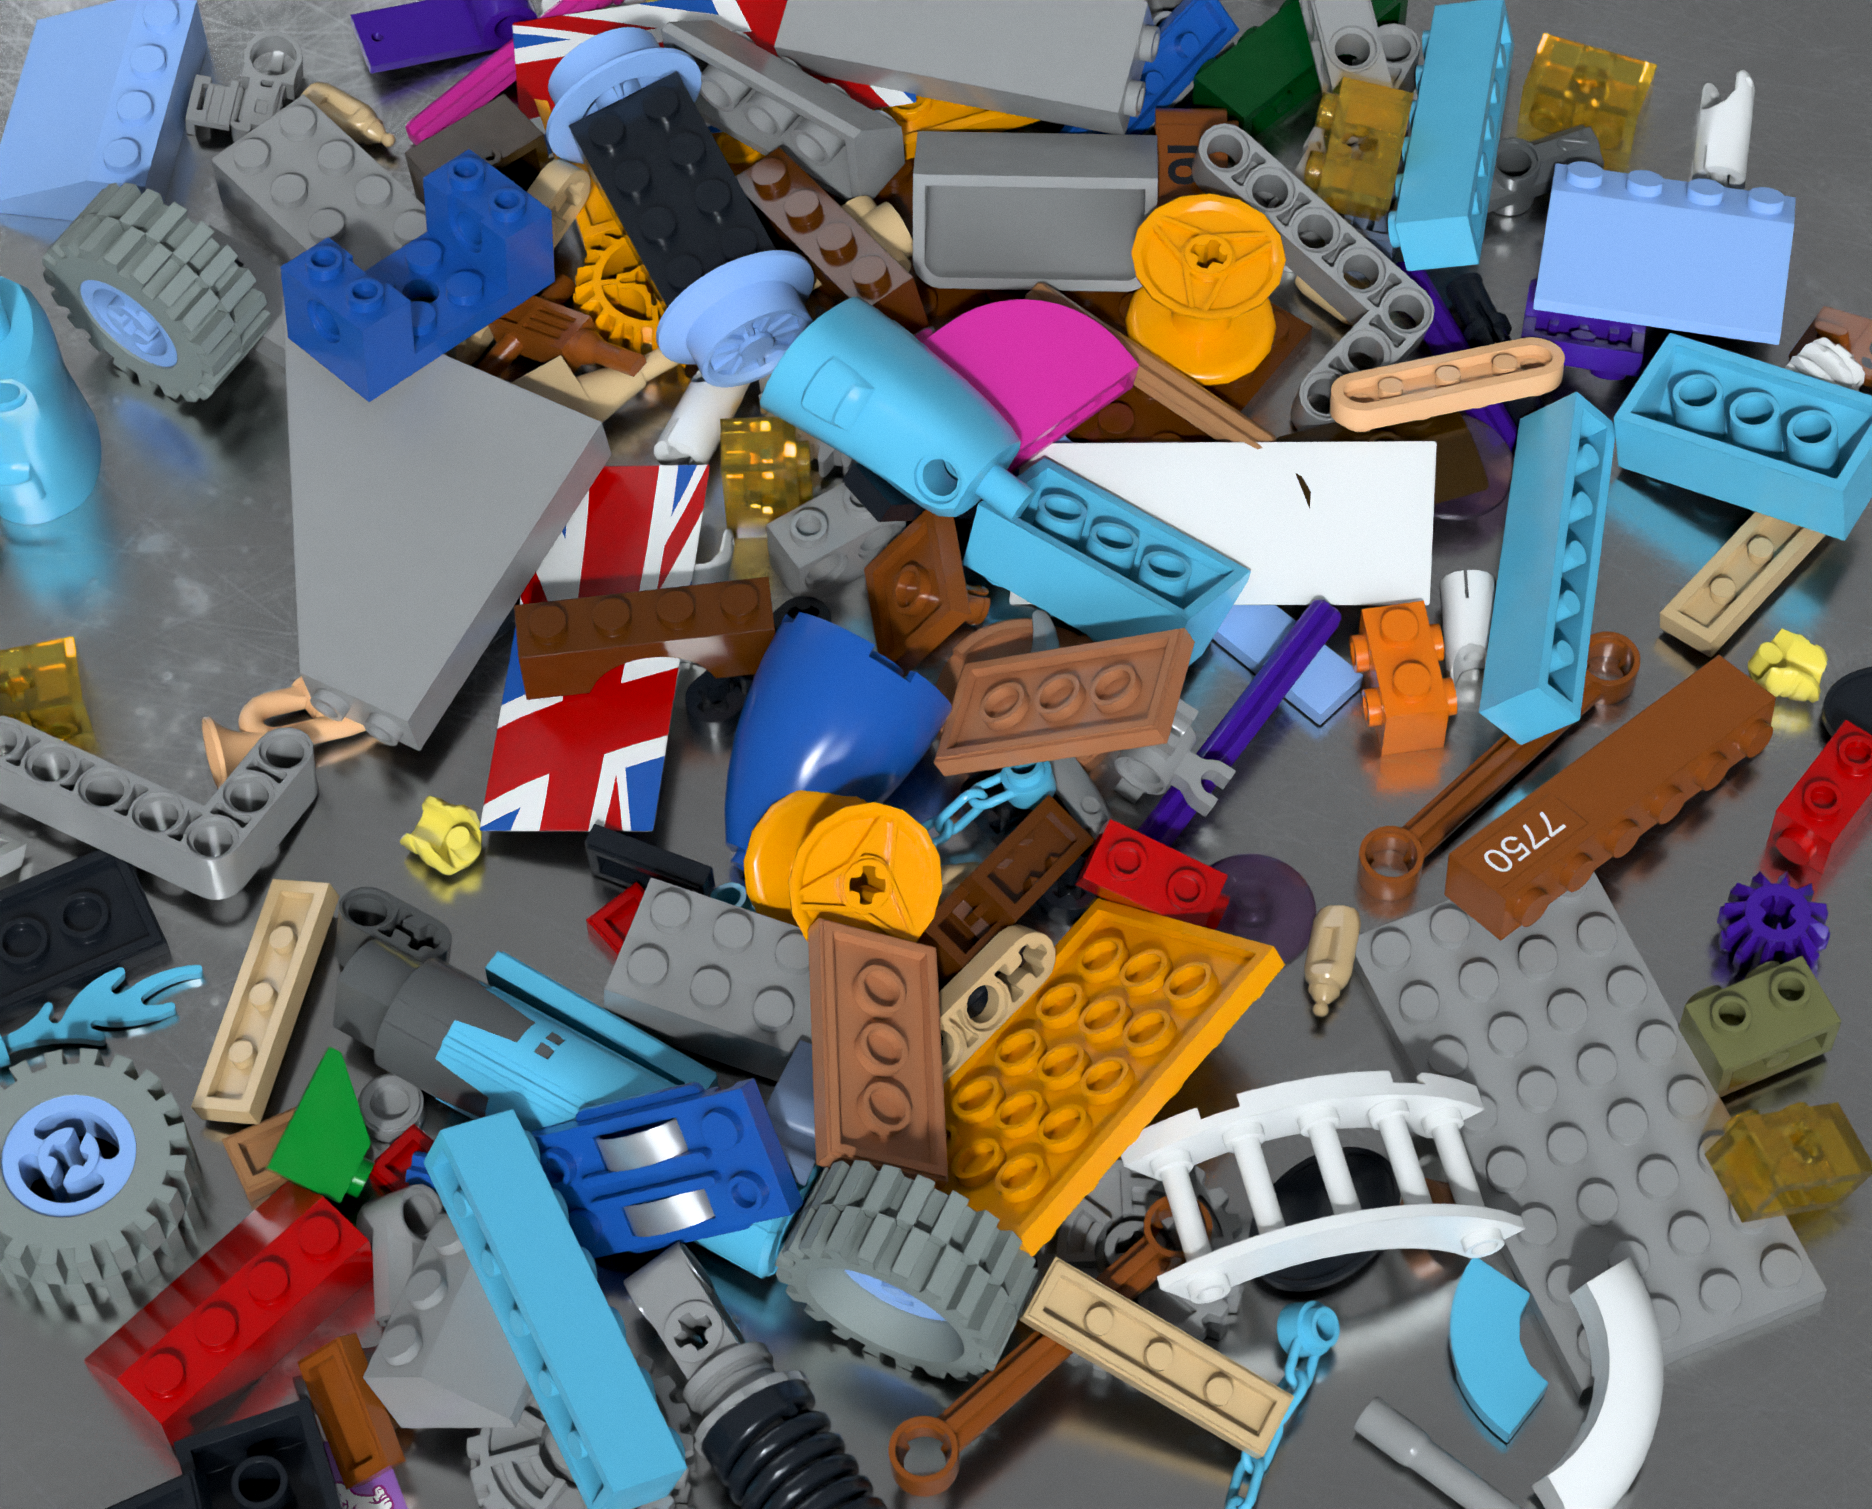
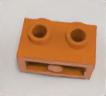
M1424 601L1361 609L1359 633L1349 637L1350 657L1354 672H1362L1366 687V689H1362L1363 715L1367 727H1375L1381 756L1444 747L1448 716L1457 714V696L1453 679L1451 677L1442 678L1439 661L1444 660V642L1440 625L1438 623L1429 624Z

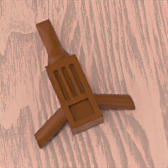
M559 274L555 278V282L549 285L539 297L532 296L488 325L497 343L475 368L499 377L519 354L544 364L561 355L573 374L581 365L599 364L634 377L646 364V358L640 353L605 341L599 335L591 316L563 306L575 293L576 285L568 276Z

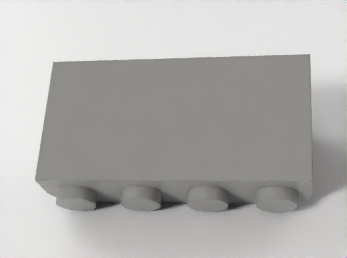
M918 131L913 169V266L916 274L926 284L946 289L1032 290L1039 282H1044L1057 291L1129 292L1143 287L1136 277L1131 250L1138 227L1157 208V135Z

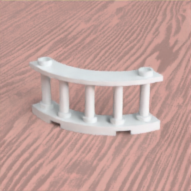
M1390 1071L1347 1072L1315 1076L1236 1094L1240 1107L1203 1119L1200 1118L1198 1108L1196 1107L1143 1129L1139 1138L1122 1153V1162L1124 1167L1163 1182L1187 1262L1158 1276L1157 1280L1160 1289L1188 1299L1193 1303L1204 1304L1225 1297L1230 1292L1231 1287L1294 1265L1343 1254L1383 1249L1419 1248L1456 1253L1468 1258H1481L1499 1251L1504 1246L1505 1239L1525 1230L1522 1217L1503 1210L1487 1208L1484 1205L1459 1131L1464 1125V1120L1485 1110L1477 1086L1459 1079L1422 1072L1416 1077L1417 1083H1393ZM1373 1128L1380 1130L1404 1205L1361 1209L1336 1129ZM1410 1133L1434 1139L1455 1204H1433ZM1302 1134L1305 1137H1310L1334 1215L1286 1227L1261 1144L1273 1139ZM1230 1152L1235 1154L1259 1235L1212 1252L1189 1172L1196 1164Z

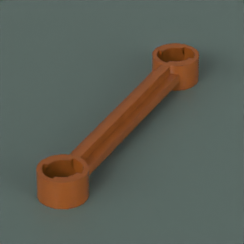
M1610 631L1598 632L1590 636L1581 716L1595 704H1616L1628 698L1633 692L1640 667V653L1636 645L1626 636ZM1599 656L1617 659L1620 661L1617 667L1621 670L1623 677L1617 680L1600 679L1588 671L1590 667L1589 660ZM1572 724L1523 745L1518 744L1505 734L1402 827L1383 826L1368 833L1361 842L1357 863V878L1361 887L1369 895L1384 901H1396L1412 894L1420 883L1424 858ZM1382 850H1393L1404 854L1405 856L1402 861L1406 864L1408 873L1398 877H1387L1375 872L1371 868L1372 863L1375 861L1373 854Z
M1167 1196L1158 1199L1148 1209L1144 1219L1143 1237L1095 1278V1280L1131 1301L1157 1280L1158 1276L1187 1263L1183 1251L1168 1250L1156 1241L1158 1232L1163 1228L1161 1221L1168 1217H1173ZM1197 1200L1211 1246L1212 1219L1207 1208ZM1036 1330L999 1362L993 1372L989 1371L937 1418L916 1416L901 1423L893 1432L888 1446L890 1470L895 1482L904 1491L915 1496L928 1497L945 1491L952 1485L958 1475L960 1466L959 1453L1074 1352ZM919 1437H931L941 1441L943 1445L940 1450L945 1456V1467L939 1472L928 1476H918L908 1472L904 1468L905 1456L911 1449L908 1442Z

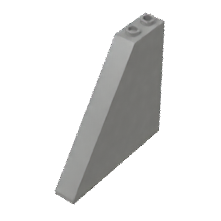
M787 0L774 48L778 57L782 56L791 59L803 72L902 91L916 94L919 97L1094 131L1125 135L1130 116L1139 117L1143 107L1145 82L1140 81L1145 62L1153 63L1156 58L1160 42V27L1154 26L1149 4L1146 0Z
M282 297L300 674L311 696L310 702L312 706L324 716L335 721H342L346 717L364 725L365 730L371 736L384 744L396 746L398 742H401L420 751L612 455L601 421L444 354L371 402H368L288 338L284 297Z

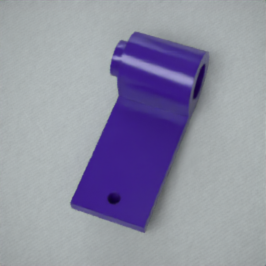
M424 0L352 14L350 23L369 72L372 74L499 49L513 38L512 24L514 22L534 20L538 17L531 0Z

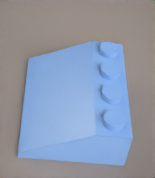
M115 0L37 20L0 143V213L74 221L99 192L112 183H117L119 187L124 183L136 184L141 194L147 188L161 194L164 203L186 125L185 117L195 75L200 74L208 45L197 0Z
M1577 161L1569 165L1556 163L1533 309L1779 345L1794 231L1796 197L1784 196L1780 191L1767 187H1757L1750 191L1727 188L1714 180L1703 178L1693 179L1690 182L1664 179L1661 175L1648 170H1635L1630 173L1603 170L1594 163Z

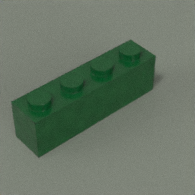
M1286 0L1274 16L1261 26H1253L1246 30L1234 47L1218 59H1209L1199 68L1193 80L1192 109H1227V121H1238L1239 128L1258 142L1322 92L1299 0ZM1371 0L1378 27L1394 23L1406 25L1408 0ZM1351 54L1337 56L1343 64L1352 66L1353 59L1356 60L1357 58Z

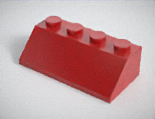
M287 1181L83 1361L175 1455L176 1450L173 1442L201 1432L373 1278V1252L369 1240L326 1198Z

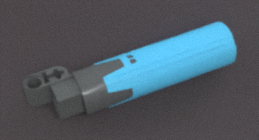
M375 887L352 889L345 893L339 901L335 956L344 969L337 979L333 1027L374 1049L375 1064L436 1097V1100L465 1116L476 1120L514 1109L523 1130L531 1133L533 1130L575 1121L577 1113L587 1107L677 1086L495 986L491 987L449 964L452 934L445 924L431 915ZM815 1164L805 1186L795 1182L804 1204L792 1215L757 1222L746 1230L700 1239L694 1242L761 1279L775 1274L778 1269L775 1266L776 1259L824 1167Z

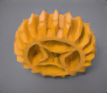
M604 234L601 250L587 249L585 266L577 268L575 277L576 288L573 294L574 309L592 317L599 335L605 341L646 355L659 348L656 341V331L664 310L658 299L657 305H652V288L624 236L622 235V238L616 239ZM680 363V365L685 369L686 364Z

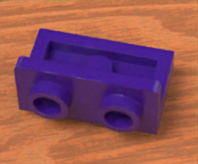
M1537 279L1530 281L1521 338H1542L1558 345L1565 356L1564 369L1566 366L1590 369L1592 375L1606 380H1622L1626 375L1639 377L1646 326L1534 310Z

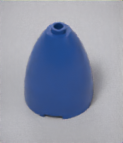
M799 612L795 620L785 615L760 661L746 695L734 734L727 770L724 802L725 844L734 852L730 862L744 872L743 861L752 830L772 804L795 791L804 790L840 796H857L868 803L876 802L883 804L921 760L952 712V705L949 700L918 672L910 671L904 679V671L887 657L873 651L875 645L836 624L807 613Z

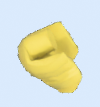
M1781 628L1771 643L1765 642L1759 646L1748 661V672L1752 680L1775 697H1788L1789 700L1804 702L1809 700L1811 703L1819 700L1820 680L1826 668L1828 657L1821 646L1811 644L1801 634H1795Z
M430 795L426 797L422 803L423 814L413 832L411 834H404L399 842L406 849L419 854L421 860L427 865L435 868L442 874L452 875L469 867L478 858L482 844L480 821L476 812L464 804L454 805L438 797Z

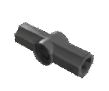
M1581 124L1531 142L1516 137L1499 140L1488 213L1494 211L1501 215L1513 216L1527 211L1534 203L1536 196L1551 192L1556 163L1569 165L1573 162L1585 161L1594 163L1603 169L1604 160L1601 155L1599 140L1591 126L1585 127Z

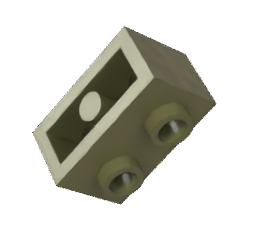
M1800 956L1783 964H1780L1779 961L1766 962L1753 969L1743 981L1724 989L1720 985H1712L1700 990L1685 1004L1678 1029L1716 1094L1718 1093L1722 1097L1831 1051L1842 1020L1803 956Z

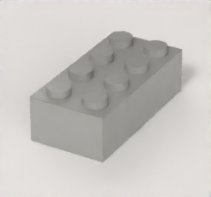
M304 94L211 159L221 203L285 263L329 237L353 256V263L365 271L427 232L425 206ZM417 297V298H414V299H412V300H410V301H411V302H413V301H424V302H427V301H429V300L432 299V298H430V297Z
M650 878L605 986L604 1009L665 1044L778 1082L799 1041L802 1040L812 1045L808 942L797 926Z

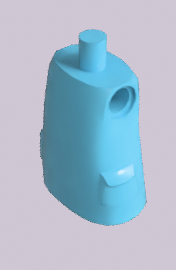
M0 276V516L13 523L24 525L41 524L58 519L78 508L93 491L101 463L100 433L92 409L64 363L46 312L29 288Z
M859 296L841 302L812 322L794 340L782 356L760 399L762 409L857 461L886 480L916 504L937 516H960L983 499L1013 522L1023 513L1035 494L1033 489L1007 471L1020 450L1021 441L999 411L967 380L930 351L926 345L921 343L908 330Z

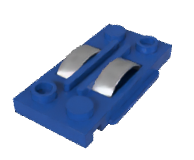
M754 1078L738 1081L732 1087L724 1090L720 1086L704 1089L700 1083L691 1082L582 1109L577 1113L575 1121L531 1132L539 1148L540 1165L552 1189H557L566 1202L569 1215L568 1222L580 1247L586 1248L593 1259L625 1251L641 1253L672 1246L678 1240L682 1244L746 1230L757 1222L792 1215L804 1204Z

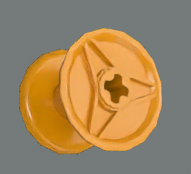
M1211 193L1182 196L1156 208L1138 227L1131 250L1136 277L1143 287L1137 289L1132 295L1125 322L1129 339L1200 386L1230 383L1254 371L1271 351L1276 332L1275 318L1271 301L1268 297L1279 286L1286 261L1281 235L1263 213L1239 199Z
M804 790L788 794L772 804L752 830L743 861L746 893L756 913L799 927L807 942L808 928L818 918L917 942L934 919L942 891L940 855L926 828L902 809L876 802L868 803L857 796H840Z

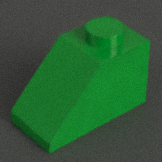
M330 1046L325 1050L265 1167L266 1170L300 1187L317 1193L336 1205L341 1203L345 1193L355 1198L359 1196L375 1164L374 1161L364 1157L371 1141L342 1052Z

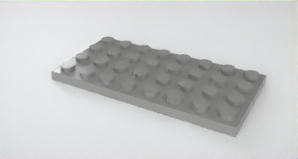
M1595 872L1579 890L1575 892L1566 891L1550 903L1544 914L1534 924L1528 927L1521 925L1501 941L1451 900L1359 934L1353 967L1413 1082L1417 1083L1416 1077L1422 1072L1459 1079L1477 1086L1485 1110L1464 1120V1125L1459 1131L1485 1207L1503 1210L1522 1217L1525 1230L1505 1239V1244L1501 1251L1519 1286L1530 1293L1528 1303L1579 1400L1593 1395L1594 1377L1591 1376V1357L1585 1328L1569 1295L1585 1283L1629 1257L1639 1272L1654 1307L1661 1336L1663 1366L1824 1300L1827 1289L1720 1096L1718 1093L1716 1094L1679 1031V1023Z

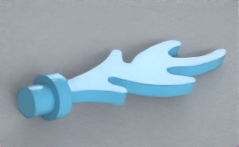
M188 965L162 971L141 980L120 994H115L113 990L126 978L124 968L118 967L87 985L73 999L58 1023L51 1022L54 1015L53 1004L50 1002L45 1003L39 1013L27 1024L2 1037L0 1034V1068L11 1064L8 1053L32 1047L62 1043L104 1046L106 1044L105 1034L92 1029L94 1026L109 1028L130 1027L149 1024L174 1016L176 1014V1006L173 1002L159 1005H144L143 1001L169 985L185 980L202 978V966Z

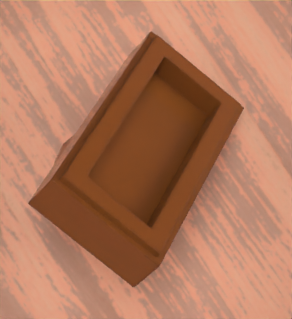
M357 1333L339 1336L297 1361L346 1490L365 1485L406 1461L395 1434L400 1425L363 1379L369 1364Z

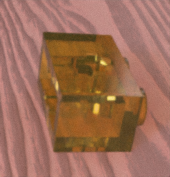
M1544 33L1523 85L1518 123L1535 127L1546 133H1557L1581 124L1585 127L1591 126L1599 140L1600 148L1631 154L1651 101L1657 65Z
M1342 77L1333 89V93L1324 92L1322 95L1315 127L1325 129L1320 152L1311 150L1303 183L1307 187H1312V191L1335 212L1379 222L1390 208L1414 93ZM1351 137L1359 138V149L1365 152L1359 160L1351 158V147L1345 145Z
M778 417L720 419L721 477L727 528L732 530L734 539L767 537L766 524L813 499L809 440L797 441L796 427Z
M74 636L0 650V716L19 720L62 741L70 740L75 735L94 732L85 668Z
M1798 1102L1787 1106L1781 1111L1760 1114L1757 1109L1744 1111L1725 1123L1722 1128L1725 1134L1704 1154L1742 1223L1840 1206L1872 1175V1161L1838 1102L1810 1107L1806 1102Z

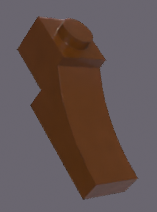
M1050 795L936 908L934 919L917 940V943L936 947L938 979L945 986L1000 931L1008 926H1012L1095 841Z

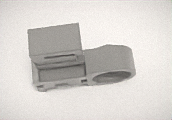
M266 31L256 35L248 42L244 51L245 63L242 72V88L239 87L238 81L232 80L231 86L212 84V77L196 74L185 117L187 134L196 135L197 126L229 131L231 126L232 139L236 142L279 112L283 107L284 98L295 100L298 85L303 77V57L299 43L289 34L280 31ZM273 52L269 75L260 73L253 65L255 59L261 54ZM287 54L295 63L288 72L281 74L284 55Z

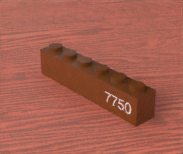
M1716 656L1450 852L1448 855L1444 895L1500 941L1521 925L1524 927L1531 926L1544 914L1550 903L1566 891L1575 892L1583 887L1592 876L1594 870L1613 856L1620 858L1627 854L1636 844L1639 836L1655 824H1665L1672 820L1680 811L1684 802L1702 789L1705 791L1713 789L1724 778L1729 768L1745 756L1752 758L1758 755L1767 746L1773 735L1771 723L1776 697L1722 656Z

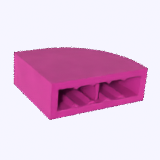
M1017 299L993 302L960 315L935 333L932 329L928 328L915 336L930 351L980 392L1011 425L1021 444L1020 450L1007 469L1010 473L1016 471L1049 445L1061 439L1130 390L1134 385L1139 364L1127 349L1101 324L1072 308L1042 300Z

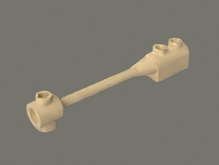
M858 196L843 204L841 207L909 272L911 263L908 258L913 256V240L895 208L888 202L877 206L869 196ZM815 275L812 290L822 285ZM657 348L644 355L646 364L634 377L607 367L575 377L560 355L511 383L603 423L646 386V382L680 363L669 360Z

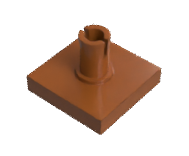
M924 510L864 568L877 651L904 671L903 678L964 621L971 625H979L984 621L989 612L990 598L985 597L989 594L988 589L985 586L965 583L954 517L937 516L928 510Z

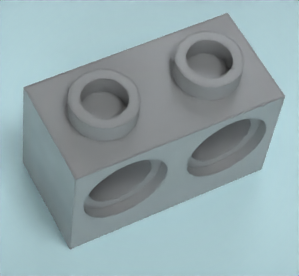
M842 483L766 524L769 563L793 597L810 596L820 599L865 574L864 568L906 529V521L878 522L844 485L845 483Z

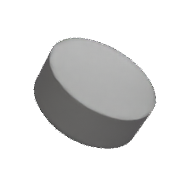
M392 1073L372 1079L364 1086L358 1097V1105L368 1135L377 1141L393 1143L411 1125L415 1124L421 1128L425 1121L426 1106L421 1089Z

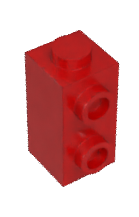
M1845 720L1776 809L1767 841L1777 846L1780 853L1791 862L1807 865L1823 874L1872 810L1871 734Z
M1109 819L1101 827L1075 883L1076 886L1108 901L1213 930L1220 923L1231 897L1221 892L1229 875L1112 819Z

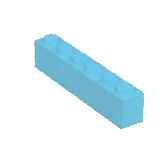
M1478 0L1436 5L1434 7L1431 29L1423 31L1422 50L1425 62L1424 65H1417L1415 72L1418 99L1409 103L1411 136L1404 137L1402 141V157L1405 170L1404 173L1396 175L1395 193L1398 207L1397 211H1390L1388 216V231L1391 245L1393 248L1401 247L1407 271L1476 265L1480 262L1515 47L1505 0Z
M1577 391L1521 418L1519 422L1479 713L1520 745L1580 720L1613 459L1615 427L1613 421Z
M514 1109L440 1130L423 1164L587 1509H633L667 1497L688 1468L685 1463L684 1445L676 1430L667 1426L655 1401L656 1393L652 1378L645 1368L638 1366L626 1341L624 1321L617 1309L609 1306L597 1282V1269L594 1259L586 1248L580 1247L568 1222L569 1215L566 1202L557 1189H552L540 1165V1152L535 1138L529 1131L523 1130Z

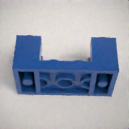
M470 149L423 177L427 232L372 267L363 271L353 263V256L329 237L280 267L288 338L368 402H371L555 282L552 211ZM417 297H430L435 299V301H433L432 303H427L424 301L411 302L410 300Z

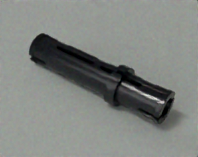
M1476 272L1463 274L1452 280L1446 287V295L1452 301L1465 327L1463 335L1471 348L1512 340L1509 336L1512 327L1507 316L1497 312L1482 283L1481 275ZM1541 396L1525 397L1503 402L1518 429L1521 418L1545 407Z

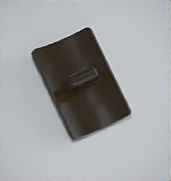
M1459 411L1433 416L1425 420H1414L1380 427L1367 432L1351 431L1339 423L1333 422L1280 436L1276 440L1277 442L1435 441L1437 447L1434 504L1482 492L1489 487V481L1478 449ZM1295 473L1310 509L1311 491L1303 477Z

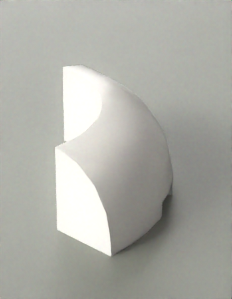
M1630 1257L1593 1278L1569 1295L1585 1328L1590 1349L1591 1376L1594 1377V1387L1587 1418L1581 1424L1571 1446L1547 1474L1531 1485L1545 1509H1613L1631 1486L1643 1465L1652 1443L1663 1392V1351L1660 1330L1652 1301Z

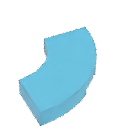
M1472 1258L1458 1282L1452 1302L1448 1324L1451 1356L1457 1373V1382L1469 1405L1492 1432L1508 1443L1544 1396L1549 1383L1529 1364L1520 1342V1319L1529 1302L1530 1293L1481 1259Z

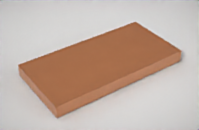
M1185 628L965 663L951 704L952 712L946 721L934 764L944 776L1166 744L1168 743L1195 641Z
M818 918L808 928L816 1165L831 1168L833 1163L844 1161L851 1167L854 1160L869 1161L877 1171H881L883 1165L886 1164L901 1168L906 1178L915 1180L917 1175H921L935 1181L934 1188L940 1190L949 1181L936 947Z

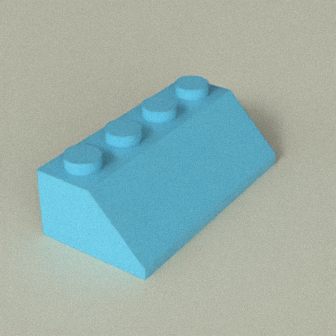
M1669 333L1614 416L1618 467L1843 541L1846 540L1872 498V396Z
M1045 457L1017 476L1019 480L1033 489L1035 494L1029 505L1015 521H1010L984 500L978 504L963 565L984 576L991 584L1009 590L1034 604L1039 610H1044L1048 615L1057 617L1087 634L1094 642L1185 628L1195 641L1189 665H1191L1202 656L1250 577L1251 571Z

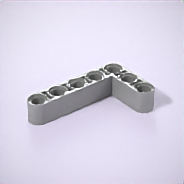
M1226 123L1214 125L1205 131L1199 141L1191 170L1194 182L1205 194L1211 193L1239 199L1263 213L1281 235L1286 257L1285 265L1354 325L1306 375L1291 406V418L1298 431L1336 422L1330 413H1319L1314 410L1309 404L1308 397L1314 394H1321L1330 398L1331 387L1336 379L1345 374L1361 371L1350 362L1348 355L1351 353H1365L1375 362L1376 368L1405 362L1419 347L1433 321L1435 309L1432 299L1424 289L1244 130L1236 125ZM1214 152L1226 153L1233 158L1236 165L1231 168H1220L1211 162L1208 155ZM1262 191L1270 192L1278 198L1281 206L1272 209L1265 208L1256 202L1253 194ZM1305 231L1315 232L1323 238L1326 246L1318 249L1309 248L1302 243L1298 234ZM1349 271L1360 272L1368 278L1371 287L1365 289L1354 288L1347 283L1343 274ZM1402 311L1409 314L1415 321L1416 327L1408 330L1397 327L1390 320L1389 313Z
M0 716L1 804L198 896L211 900L226 899L242 890L311 805L318 793L313 742L306 733L291 727L277 728L262 736L204 806L19 720Z

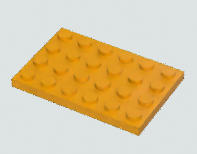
M1097 898L1054 946L1056 962L1046 982L943 1084L949 1182L939 1191L950 1195L952 1190L970 1199L967 1206L976 1212L982 1210L990 1212L1000 1220L997 1228L999 1230L1013 1231L1022 1240L1019 1249L1033 1257L1044 1244L1050 1241L1058 1227L1084 1197L1095 1189L1099 1180L1128 1146L1132 1145L1139 1138L1141 1131L1167 1101L1178 1093L1183 1083L1205 1057L1222 1042L1225 1034L1250 1005L1262 996L1269 983L1285 966L1274 946Z

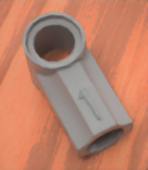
M423 1184L411 1185L372 1199L362 1205L357 1214L356 1228L369 1240L373 1252L374 1308L377 1326H387L437 1215L445 1213V1208L439 1195L433 1189Z

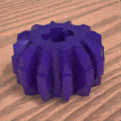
M1759 871L1756 876L1752 877L1750 887L1737 882L1730 890L1729 903H1725L1724 906L1720 907L1717 917L1718 927L1722 929L1718 943L1720 951L1735 953L1732 962L1735 972L1749 966L1756 968L1769 961H1779L1780 964H1783L1800 956H1803L1811 970L1817 965L1820 956L1818 952L1826 949L1830 938L1829 928L1825 926L1829 913L1827 904L1811 902L1814 895L1812 883L1794 889L1790 887L1791 881L1786 871L1778 878L1777 883L1771 884L1762 872Z

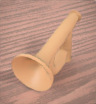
M301 676L293 682L291 687L265 692L250 699L243 706L238 718L240 732L221 726L210 716L203 717L202 732L209 767L215 785L219 789L258 740L269 731L285 727L299 729L310 737L314 745L366 731L364 725L346 717L342 721H335L317 711L310 702L311 696ZM305 709L313 718L278 727L267 726L264 723L270 717Z

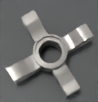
M1179 698L1168 743L1119 750L1121 753L1115 760V768L1122 778L1114 788V791L1135 804L1143 792L1160 795L1171 784L1181 791L1192 809L1206 817L1218 798L1203 789L1201 780H1210L1221 789H1224L1236 771L1221 761L1203 759L1191 752L1197 741V736L1190 725L1195 720L1199 711Z

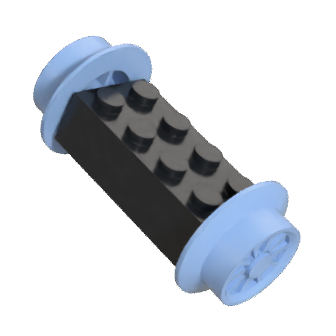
M624 27L600 33L572 49L557 64L550 76L548 92L555 107L547 122V141L552 151L561 159L586 166L661 304L664 314L657 326L656 341L662 354L676 363L696 364L704 380L716 387H736L762 379L772 374L794 340L813 322L804 304L813 289L814 272L809 262L803 256L791 251L776 250L695 105L702 84L701 71L696 61L689 54L681 50L660 48L655 37L649 31L641 28Z

